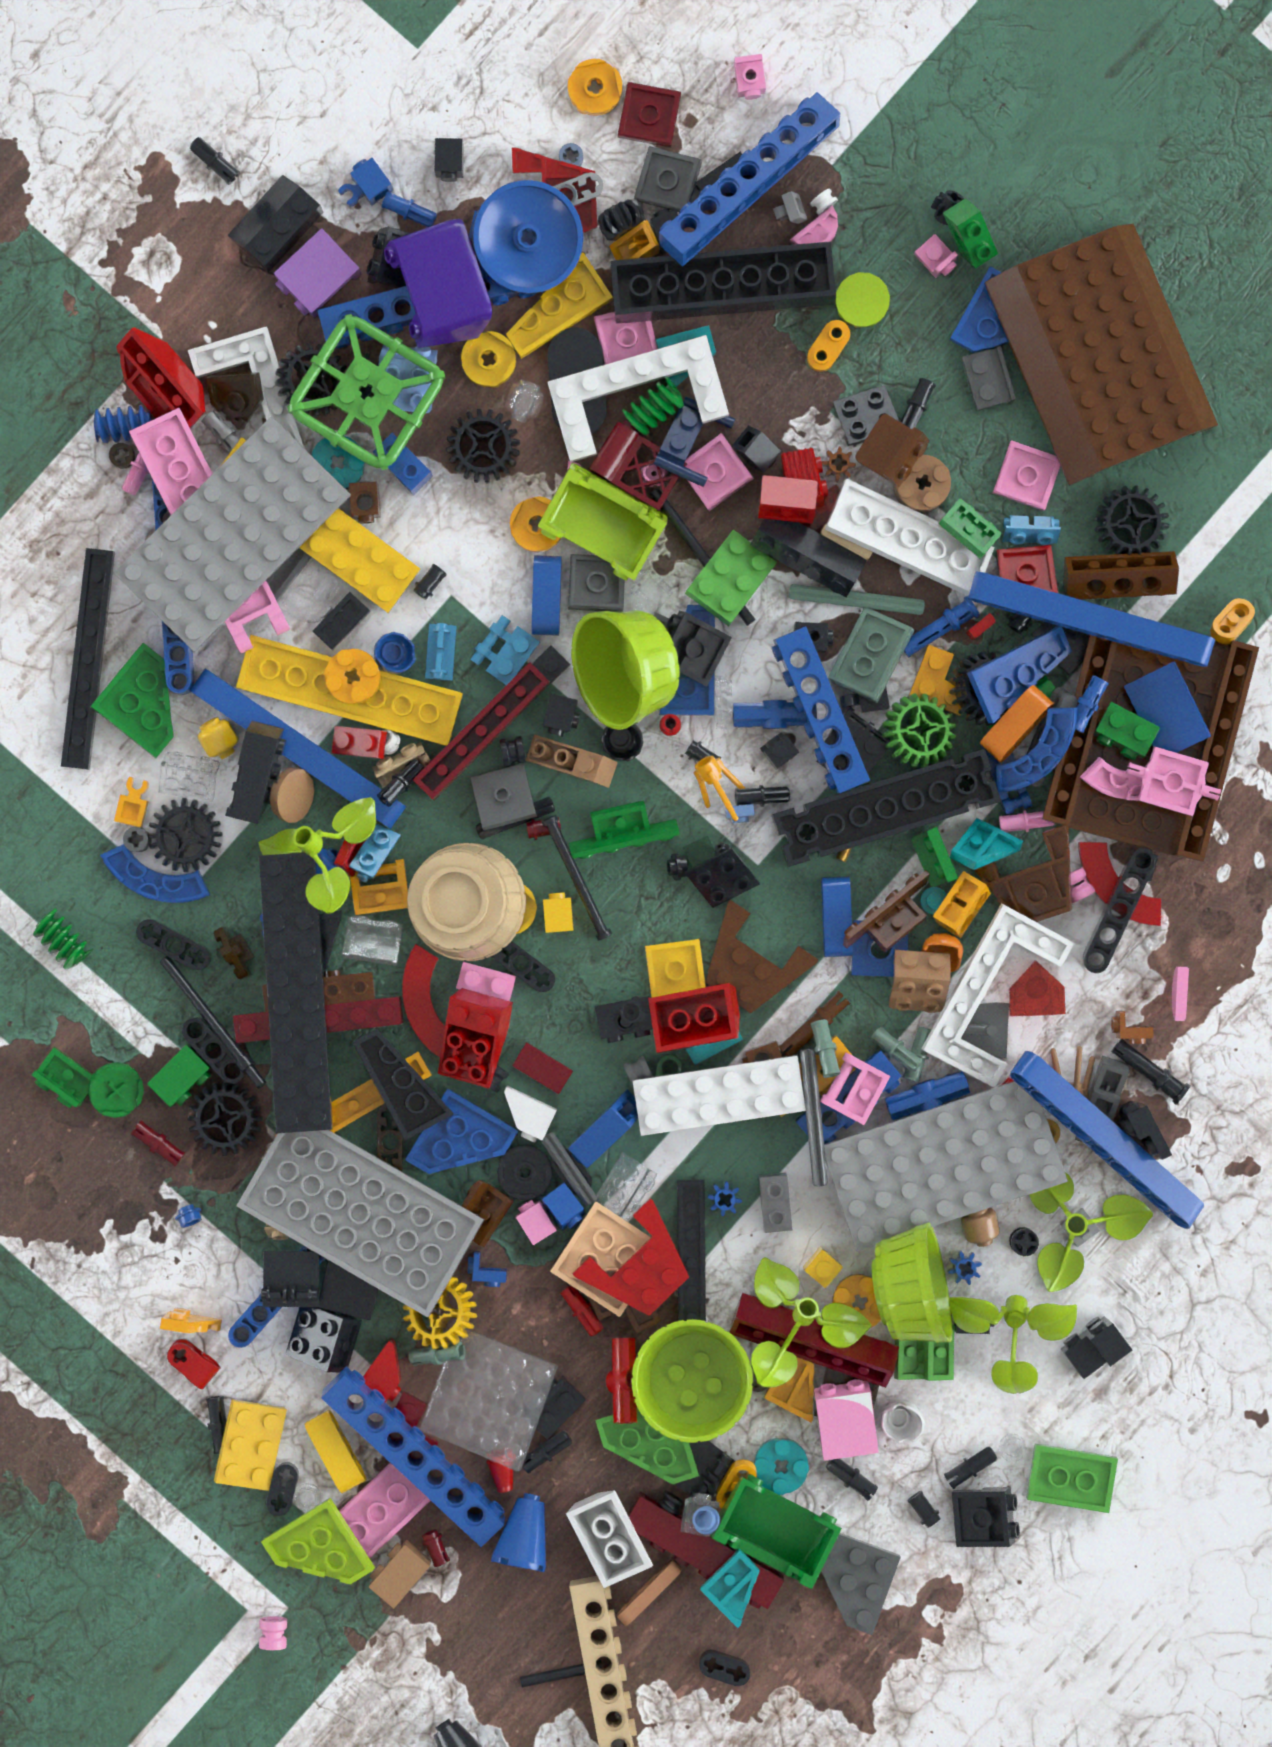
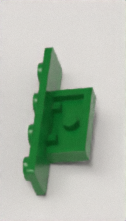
M643 800L590 812L596 837L573 841L569 843L572 858L586 859L593 856V854L601 852L613 853L620 848L628 846L640 847L647 842L655 840L667 841L674 836H678L680 833L676 819L649 825Z

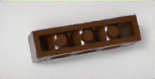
M1175 551L1141 553V555L1131 553V555L1112 554L1065 557L1063 573L1064 591L1066 596L1079 600L1177 594L1179 565Z

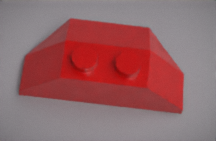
M135 327L131 328L116 346L117 352L120 354V363L125 383L146 408L151 411L155 418L180 408L191 429L206 412L203 384L167 342Z

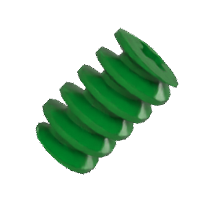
M665 376L666 386L659 382L656 383L659 392L656 393L648 389L650 399L647 400L640 395V406L633 402L630 403L633 412L629 413L622 409L631 425L644 435L649 434L648 425L652 428L658 427L657 419L662 422L667 420L665 411L670 415H674V405L679 408L684 407L681 393L667 376Z
M55 908L36 925L33 936L36 938L43 936L41 940L43 946L51 943L48 952L50 954L58 952L55 959L57 962L66 959L63 968L68 970L81 963L93 951V948L85 951L84 948L87 941L76 942L80 933L77 932L70 935L69 932L72 925L62 927L61 925L65 917L62 916L55 919L54 916L57 912Z

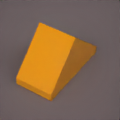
M644 220L609 245L615 260L649 258L659 253V243L648 220Z

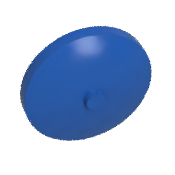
M515 181L494 191L479 208L472 228L473 250L482 270L499 286L516 293H540L560 284L576 267L583 247L582 223L574 205L558 189L539 181Z

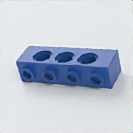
M876 1051L865 1061V1063L890 1076L882 1093L886 1091L889 1094L900 1085L898 1079L902 1075L882 1051ZM856 1068L848 1076L836 1101L843 1104V1097L850 1092L861 1071L860 1069ZM820 1102L821 1117L826 1111H833L836 1114V1121L833 1125L826 1126L822 1123L824 1144H827L837 1138L835 1132L842 1126L847 1129L856 1121ZM805 1111L795 1121L808 1136Z

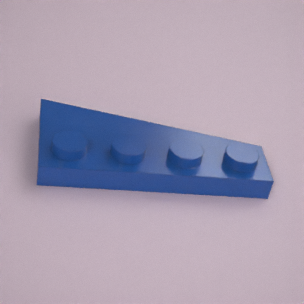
M1061 626L1055 627L967 673L988 724L998 720L1000 715L1007 708H1010L1029 687L1036 685L1037 681L1044 674H1048L1072 652Z

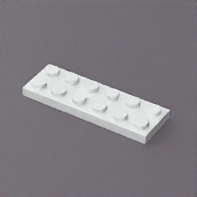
M847 478L841 486L825 530L967 596L969 595L975 572L985 573L994 547L991 546L984 556L979 559L938 524L939 521Z
M797 1055L633 1080L641 1136L806 1111Z

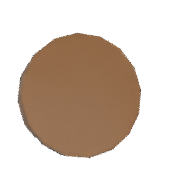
M287 768L279 774L278 777L281 778L278 780V783H274L272 786L270 804L272 812L278 816L279 820L296 823L304 818L312 805L314 784L310 774L305 770Z

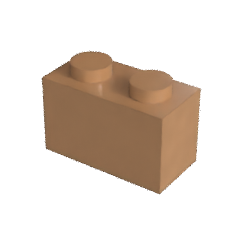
M407 1539L402 1545L396 1543L387 1554L390 1558L384 1566L379 1564L369 1576L372 1579L369 1588L393 1609L431 1565V1560Z

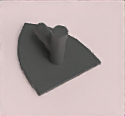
M1009 1003L979 1004L961 1039L997 1058H1007Z

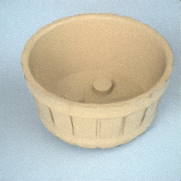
M459 843L438 850L422 863L411 880L408 889L407 907L409 917L417 934L427 946L453 960L478 961L484 959V957L488 958L497 954L513 940L524 919L526 895H524V884L520 875H518L519 872L511 861L505 858L506 856L493 848H488L486 845Z

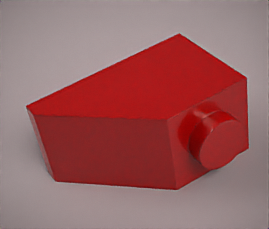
M390 1338L363 1375L365 1384L371 1390H378L384 1396L385 1402L387 1400L393 1402L401 1391V1388L398 1386L401 1381V1372L396 1341L393 1338Z

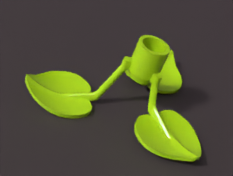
M371 797L363 798L340 809L332 821V827L338 832L337 834L323 832L320 829L314 832L308 826H302L298 829H285L268 839L259 841L260 850L263 855L302 852L310 855L321 868L323 874H317L310 879L306 887V897L314 908L327 914L333 913L346 901L350 891V880L347 873L340 867H335L328 871L317 854L323 847L322 837L341 839L344 836V839L351 844L365 841L375 829V801Z
M1066 1172L1065 1175L1068 1182L1029 1194L1033 1205L1039 1211L1051 1214L1060 1206L1068 1217L1065 1227L1070 1236L1066 1247L1057 1242L1050 1243L1043 1247L1038 1255V1270L1047 1291L1055 1292L1065 1289L1073 1284L1082 1274L1085 1263L1084 1256L1080 1251L1070 1248L1075 1236L1084 1234L1088 1225L1106 1221V1230L1110 1236L1117 1240H1130L1136 1237L1153 1217L1151 1209L1137 1198L1118 1194L1104 1201L1103 1212L1105 1216L1087 1220L1080 1213L1071 1214L1064 1202L1072 1198L1074 1183Z
M766 1257L761 1260L755 1272V1294L758 1300L768 1308H776L781 1303L785 1306H795L792 1315L796 1322L782 1347L775 1342L766 1341L760 1343L751 1355V1367L757 1383L762 1387L772 1388L788 1382L797 1370L798 1361L796 1356L786 1351L800 1326H808L816 1319L819 1325H823L822 1337L828 1344L836 1348H847L855 1344L871 1328V1323L860 1312L845 1304L830 1303L824 1306L822 1312H820L818 1303L812 1298L805 1297L801 1300L788 1301L794 1299L798 1294L799 1279L791 1269Z
M1012 1295L1007 1298L1006 1305L1001 1306L999 1312V1309L994 1304L985 1300L966 1297L949 1298V1306L954 1322L960 1329L966 1332L984 1333L989 1330L990 1323L998 1324L1003 1316L1007 1325L1013 1328L1010 1362L999 1360L995 1362L991 1370L994 1384L1002 1391L1011 1394L1024 1393L1032 1389L1038 1381V1372L1032 1364L1025 1361L1016 1362L1018 1328L1027 1320L1030 1329L1037 1330L1038 1335L1042 1339L1056 1341L1067 1337L1071 1333L1077 1319L1076 1304L1058 1305L1046 1303L1036 1305L1030 1309L1024 1297Z

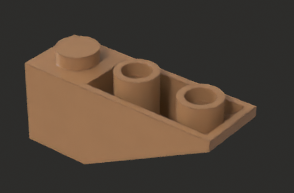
M535 734L526 757V761L607 788L611 784L618 763L603 755Z

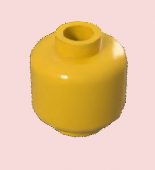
M214 717L199 727L200 732L197 738L209 757L219 756L221 759H224L235 752L233 747L238 743L239 738L228 720Z

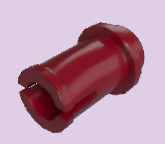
M557 817L558 821L556 822L559 828L561 829L559 817ZM531 819V822H526L529 839L534 838V840H537V837L550 835L547 827H543L541 823L543 820L535 821Z
M437 1529L423 1534V1541L421 1542L422 1545H426L434 1567L442 1566L450 1561L441 1540L443 1537L442 1533H438Z

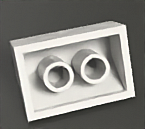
M615 1490L596 1493L574 1503L566 1513L604 1588L653 1566Z

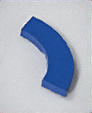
M1077 708L1047 709L1046 725L1035 748L1016 761L996 765V787L998 792H1008L1030 786L1045 777L1057 766L1072 741L1077 721Z
M124 844L100 855L107 868L121 883L146 898L168 903H183L210 896V892L199 870L184 875H167L156 872L142 864Z

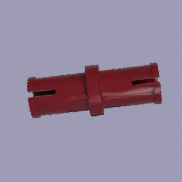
M142 1120L136 1125V1129H133L131 1132L132 1136H135L150 1147L149 1151L153 1154L157 1152L173 1164L174 1167L177 1166L185 1155L184 1151L166 1139L167 1136L162 1133L160 1135Z

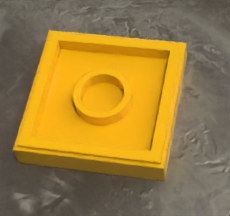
M699 939L645 946L651 997L706 987Z

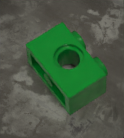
M965 198L943 212L960 255L975 269L998 255L981 211L968 199Z

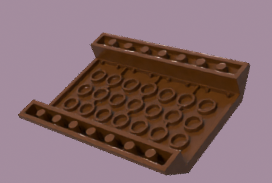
M1134 223L1114 226L1020 263L984 283L1069 486L1090 478L1102 470L1191 434L1194 436L1218 426Z
M1090 635L1074 696L1077 700L1083 696L1093 675L1109 684L1100 698L1097 712L1094 711L1084 733L1077 730L1074 731L1068 750L1055 767L1042 819L1060 826L1067 823L1070 829L1134 846H1147L1153 851L1204 862L1260 647L1234 640L1230 644H1222L1215 641L1208 666L1203 667ZM1174 661L1211 734V737L1177 753L1209 762L1205 774V785L1221 789L1220 794L1209 791V793L1219 795L1218 800L1202 796L1196 804L1193 816L1139 800H1126L1108 796L1080 778L1098 757L1102 758L1109 765L1125 771L1127 769L1138 771L1128 767L1130 762L1143 767L1148 764L1154 748L1152 744L1144 758H1136L1134 761L1123 756L1121 749L1113 745L1109 748L1096 741L1097 737L1093 735L1094 730L1110 702L1137 715L1124 686Z

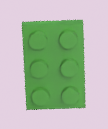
M732 530L685 592L688 597L728 627L777 563L767 554L751 546V542L735 530Z
M1035 1443L1026 1499L1109 1513L1118 1458Z

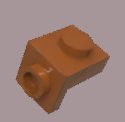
M1116 1011V1016L1111 1018L1112 1033H1116V1038L1129 1039V1044H1146V1038H1154L1153 1027H1126L1125 1011Z

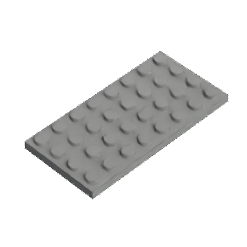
M271 416L114 574L195 652L351 494Z
M1014 1081L824 1144L826 1162L857 1252L876 1246V1243L882 1241V1239L893 1237L913 1229L917 1225L930 1222L931 1227L1068 1182L1043 1106Z
M330 1130L277 1134L237 1204V1207L426 1317H429L484 1221L478 1215Z

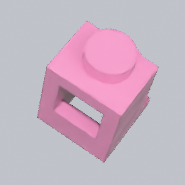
M762 54L734 58L738 97L745 96V99L752 100L760 98L761 94H765L766 83ZM754 73L756 76L755 79L749 80L745 75Z

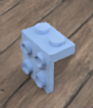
M383 345L379 356V364L389 350L385 345ZM417 346L411 348L436 364L438 350H431L430 347L417 348ZM396 353L386 369V372L399 380L429 374L398 353ZM431 383L402 389L394 405L403 411L414 412ZM432 404L430 405L426 413H429L431 411Z

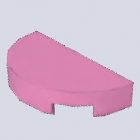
M830 206L791 238L789 242L796 245L832 241L838 228V217L834 207Z
M1176 967L1173 975L1172 1011L1175 1021H1185L1188 967Z

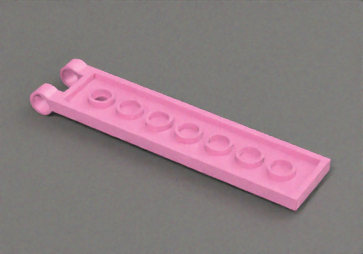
M180 408L129 431L170 515H172L212 475ZM267 581L225 621L240 654L253 648L242 625L267 614L277 636L290 630Z

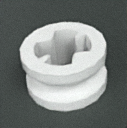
M830 189L823 191L810 203L812 207H817L816 213L818 215H821L838 201L837 197L831 196L832 191Z

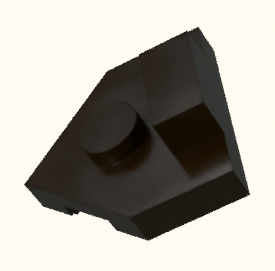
M227 372L223 375H210L206 377L210 404L217 411L223 412L231 419L232 424L239 430L243 429L264 400L259 372Z
M220 927L215 930L213 934L216 941H221L222 946H220L221 955L230 966L234 965L235 969H233L236 977L242 980L252 975L246 962L255 958L243 934L240 933L232 938L226 927Z

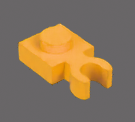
M129 777L126 782L129 794L128 796L120 794L114 821L142 828L149 801L142 800L141 797L147 792L149 782L143 780L142 787L136 790L133 787L134 778Z

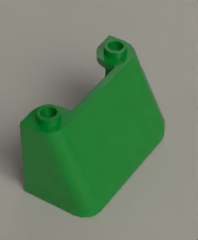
M748 1474L747 1478L741 1476L719 1513L720 1524L717 1530L709 1535L724 1545L728 1543L734 1549L740 1548L744 1553L812 1589L842 1529L835 1524L837 1518L825 1512H822L821 1516L763 1487L764 1481L751 1474Z

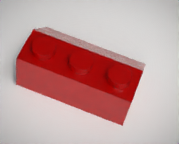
M730 983L648 998L657 1053L737 1039L739 1037L740 1012L736 987Z

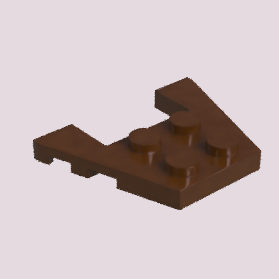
M1067 823L1042 833L1052 858L1051 860L1004 876L1000 875L995 861L975 869V872L981 878V882L985 883L997 897L1000 905L1002 903L1035 922L1072 910L1069 827Z
M729 900L705 982L710 986L730 983L736 987L738 1005L752 1013L814 966L818 959L797 946L787 963L780 969L735 938L751 913L732 900Z

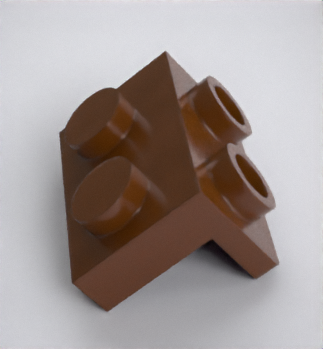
M480 1179L469 1188L467 1198L461 1206L484 1219L472 1241L479 1246L485 1247L514 1200L490 1183Z

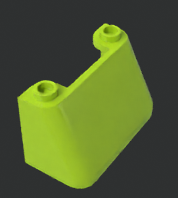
M571 463L538 527L542 529L541 533L552 540H555L556 537H564L611 563V566L614 568L613 573L619 578L626 581L628 578H631L635 581L665 528L668 517L661 511L655 510L589 470Z

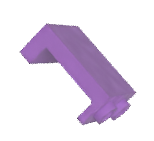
M322 228L274 272L278 280L275 285L285 296L290 293L297 300L294 305L304 316L309 313L313 318L318 315L317 311L351 279L355 281L362 274L360 268Z

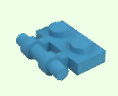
M502 615L497 623L493 622L490 626V632L482 644L479 642L475 647L476 652L470 660L479 666L486 657L491 661L486 672L507 685L520 672L540 644V641L519 626L516 627L512 634L505 631L511 621ZM500 637L506 643L496 655L491 649Z

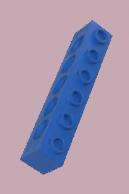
M802 627L774 639L775 645L771 647L776 661H782L786 671L782 672V676L787 687H793L796 694V697L792 698L798 713H804L807 721L803 724L809 739L814 737L818 747L814 749L819 764L824 763L828 774L824 776L830 790L835 789L836 793H842L870 781L807 627ZM794 652L802 653L805 658V662L800 668H796L791 664L790 658ZM807 677L815 682V689L810 694L805 693L801 688L803 679ZM817 703L823 704L826 708V714L821 719H816L812 714V708ZM829 728L833 729L837 735L836 741L831 745L826 744L822 738L824 731ZM839 754L844 755L847 759V765L842 770H837L833 765L834 758Z

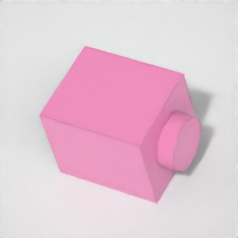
M531 1199L518 1208L520 1213L516 1215V1219L533 1245L557 1231L555 1223L540 1200L534 1203Z

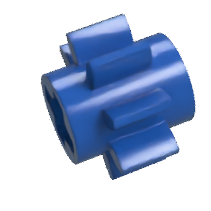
M728 1181L724 1183L722 1188L714 1184L715 1194L707 1196L715 1201L710 1207L711 1210H715L718 1207L721 1209V1216H724L725 1210L729 1209L736 1213L733 1207L734 1204L742 1203V1199L735 1198L734 1195L739 1191V1188L729 1189ZM722 1192L725 1195L730 1193L729 1199L731 1203L728 1205L724 1202L719 1204V1194Z
M959 1250V1257L956 1259L949 1258L950 1262L953 1263V1268L948 1269L947 1272L949 1274H957L955 1277L957 1284L961 1279H965L966 1283L971 1285L970 1279L973 1276L980 1278V1275L976 1272V1267H980L982 1263L980 1261H972L975 1255L973 1252H970L967 1257ZM967 1261H969L968 1266L971 1268V1270L969 1272L964 1271L962 1274H960L961 1269L958 1267L959 1264H966Z

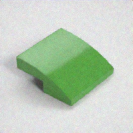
M952 1324L951 1342L936 1343L930 1341L895 1340V1345L899 1346V1351L894 1369V1379L954 1380V1325Z

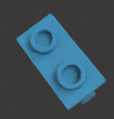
M1009 515V518L1003 519V529L1005 530L1002 542H1011L1012 544H1057L1061 531L1059 519H1054V516H1034L1033 525H1029V516Z
M445 623L429 624L425 679L453 681L457 626Z
M376 824L373 833L366 839L349 865V868L358 871L357 877L363 882L373 879L401 835Z

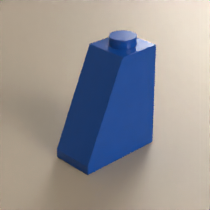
M627 1089L571 1144L568 1150L577 1162L588 1168L638 1119L635 1096Z

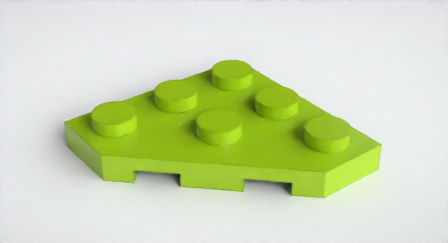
M331 1498L261 1541L275 1565L301 1569L304 1573L323 1578L328 1576L339 1579L340 1582L346 1584L354 1583L375 1569L374 1564Z

